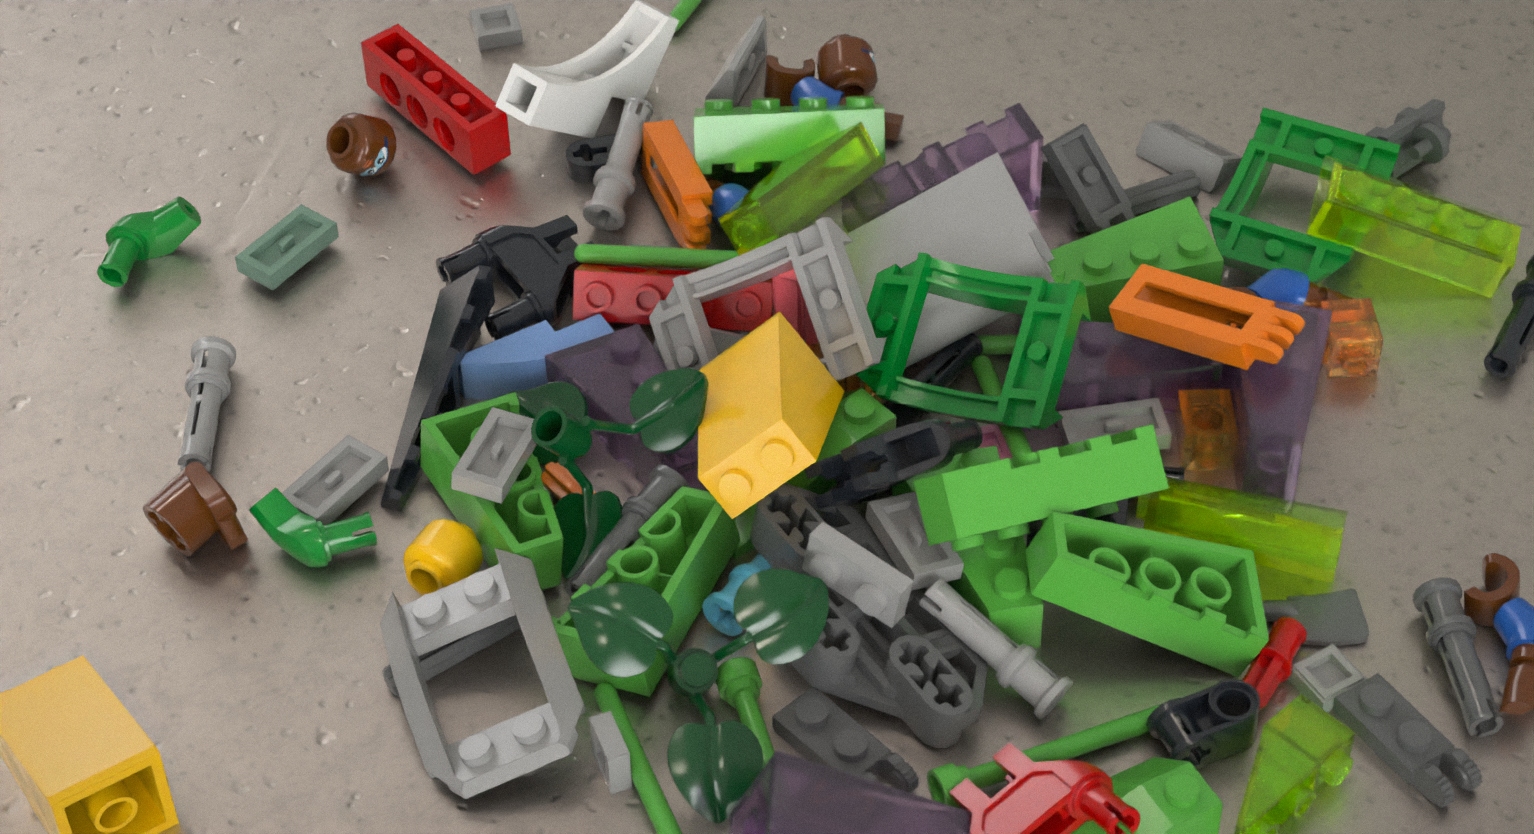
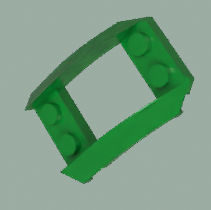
M1263 107L1255 134L1249 140L1240 164L1224 196L1216 208L1212 207L1209 215L1215 244L1224 259V265L1259 276H1263L1272 269L1287 268L1308 275L1309 281L1316 284L1324 280L1349 262L1359 247L1379 206L1399 156L1401 145ZM1273 164L1358 187L1350 208L1333 241L1249 218L1265 186Z
M921 252L918 253L916 261L900 268L897 264H894L877 273L866 310L876 338H886L880 362L855 373L881 399L935 414L963 420L972 419L980 423L1044 430L1064 418L1055 410L1079 323L1080 321H1091L1085 285L1081 281L1071 280L1070 284L1048 282L1045 278L986 271L936 259L928 253ZM927 293L975 306L1024 315L1000 397L948 389L902 377Z

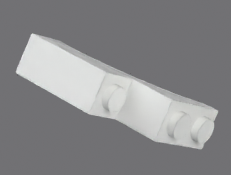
M635 0L617 25L599 42L582 54L560 64L544 67H532L513 63L495 106L528 126L594 138L612 97L624 100L630 97H640L639 103L643 104L679 20L646 2Z

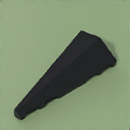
M479 265L442 288L439 292L382 496V508L401 512L424 472L420 467L421 420L454 411L461 407L457 368L465 354L472 351L481 335L480 328L495 303L491 267Z

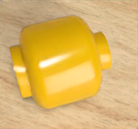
M436 519L427 524L409 544L404 553L403 563L409 584L418 593L425 595L478 572L484 558L482 547L470 527L449 519Z

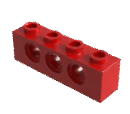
M396 24L360 42L367 86L473 175L511 155L507 113L495 106L496 103L401 25Z
M582 263L574 270L573 320H585L600 313L606 322L651 325L649 317L659 300H666L674 286L672 279L679 275H688L702 269ZM772 278L701 303L708 326L715 329L753 331L773 316Z

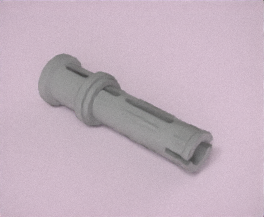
M640 97L626 99L607 163L595 172L593 184L596 189L592 200L588 201L584 206L583 216L589 224L598 229L614 231L624 225L626 214L623 208L626 199L634 193L636 188L635 178L632 173L643 141V123L649 122L654 112L653 105L646 99L639 114H636Z
M215 336L200 338L193 343L190 355L194 362L193 371L187 375L185 381V389L190 397L181 452L177 462L180 465L181 471L192 462H200L208 472L210 471L220 405L229 396L231 391L228 372L235 363L236 349L227 340Z
M943 578L936 581L925 593L928 598L923 597L920 600L919 606L926 609L997 671L995 677L1004 689L1011 686L1035 707L1034 715L1040 720L1046 717L1058 705L1071 688L1073 681L1067 676L1060 678L1036 657L1037 650L1031 645L1027 646L1025 643L1019 646L973 605L960 596Z

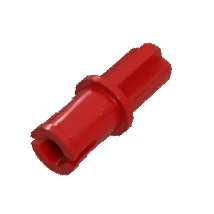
M1280 617L1277 621L1275 620L1268 634L1269 641L1250 663V667L1242 681L1251 684L1257 690L1260 697L1259 710L1266 707L1279 683L1286 681L1290 677L1293 670L1292 660L1301 644L1306 640L1307 632L1304 626L1293 618Z

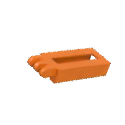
M673 120L643 123L641 174L679 247L706 249V244H710L711 231L707 224L711 223L712 212L708 205H712L713 191ZM651 156L658 168H652Z
M1146 264L1140 265L1108 307L1115 330L1245 370L1249 369L1255 359L1270 364H1277L1284 355L1283 349L1286 350L1295 340L1294 335H1298L1305 326V321L1301 316L1276 308L1274 301Z

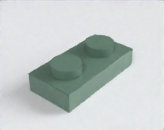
M301 204L235 256L237 270L274 290L339 237L337 223Z

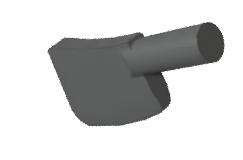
M1350 588L1309 596H1288L1286 600H1262L1266 622H1275L1280 617H1290L1304 626L1307 637L1303 644L1323 646L1334 644L1335 646L1363 644L1368 639V625L1355 589Z

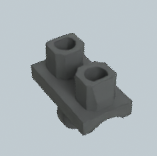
M1432 99L1418 109L1407 107L1397 113L1394 124L1387 129L1375 127L1365 134V136L1401 145V150L1390 179H1396L1422 161L1436 164L1447 157L1451 133L1448 128L1444 127L1442 121L1445 110L1444 101Z

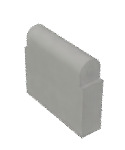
M998 152L847 233L853 242L844 245L866 308L877 273L894 264H897L900 268L916 261L919 252L928 253L933 258L962 266L1004 274L1045 278L1048 282L1055 283L1050 273L1052 270L1048 264L1054 257ZM927 293L905 368L1005 316L1009 312L975 306Z

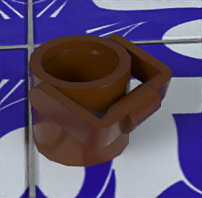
M200 462L189 463L142 508L155 530L171 546L185 556L194 554L216 532L219 533L231 551L248 541L242 525L236 516L238 511L236 504L222 485L208 473Z

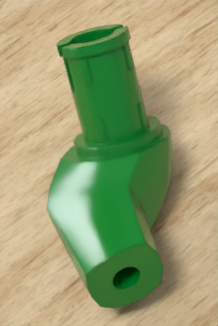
M178 196L155 211L132 213L121 217L106 233V243L109 249L97 269L99 279L109 286H123L128 281L130 271L137 259L148 260L172 253L201 224L199 212L189 201Z
M274 488L249 509L256 521L279 547L308 567H326L328 562H332V556L370 545H377L375 531L372 532L371 530L352 535L354 531L373 527L369 512L323 525L321 521L316 522L314 517L301 513L277 488Z

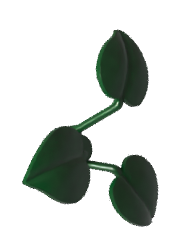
M690 368L673 369L656 374L644 381L636 389L629 402L630 413L636 420L632 424L594 420L587 416L588 406L585 395L578 387L568 382H551L532 389L508 393L516 392L520 404V415L534 419L531 426V435L537 445L532 453L534 457H537L539 465L545 466L549 462H558L559 465L571 473L582 488V494H568L561 498L553 507L563 535L561 571L564 578L571 579L623 517V507L619 497L610 491H600L593 494L591 482L575 464V458L584 456L591 447V431L600 430L629 435L641 432L642 442L648 449L657 453L677 451L692 440L702 423L708 393V380L704 373Z
M766 569L751 575L738 588L733 603L734 618L738 625L747 632L712 654L704 649L691 648L677 655L671 646L661 639L672 626L673 612L667 601L650 587L636 583H612L598 586L579 595L569 603L568 611L576 626L583 650L598 669L614 677L626 678L636 676L651 667L656 657V650L658 649L664 655L665 663L669 664L667 680L670 687L680 695L690 696V702L696 705L704 718L705 725L686 723L679 726L673 732L667 750L668 767L677 789L698 814L715 824L724 822L755 788L763 769V752L758 738L744 724L728 720L716 725L715 716L702 697V692L708 690L715 683L718 675L717 663L752 641L759 657L765 663L771 665L787 664L804 656L818 641L827 620L829 610L827 585L820 578L786 569Z

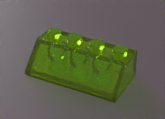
M1326 155L1322 161L1306 234L1352 247L1355 251L1492 298L1515 265L1521 227L1509 218Z

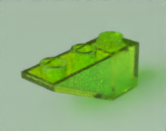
M1300 694L1263 727L1234 834H1277L1279 828L1291 817L1296 820L1303 817L1313 805L1316 796L1328 785L1332 787L1339 785L1350 772L1353 766V759L1350 755L1355 732L1304 695Z

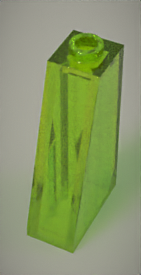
M859 122L785 159L718 220L738 255H742L789 233H796L876 172L885 162L862 122Z
M1166 477L1169 489L1139 496L1136 519L1145 520L1143 529L1252 550L1255 563L1258 565L1333 583L1348 511Z

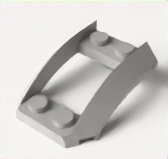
M822 217L816 220L815 224L797 233H789L735 258L688 275H679L673 278L674 286L666 300H659L649 317L666 371L681 368L699 371L700 368L718 356L701 303L750 287L792 269L795 271L824 358L819 360L836 381L842 380L878 364L886 338H876L849 261L844 245L853 242V240L830 217Z
M495 548L499 561L498 565L476 572L465 579L432 593L425 594L404 605H400L395 594L392 592L380 622L396 687L426 771L431 779L437 777L442 780L452 792L464 799L570 755L578 738V733L575 729L578 718L587 712L557 635L532 560ZM516 615L549 702L448 745L427 687L419 656Z

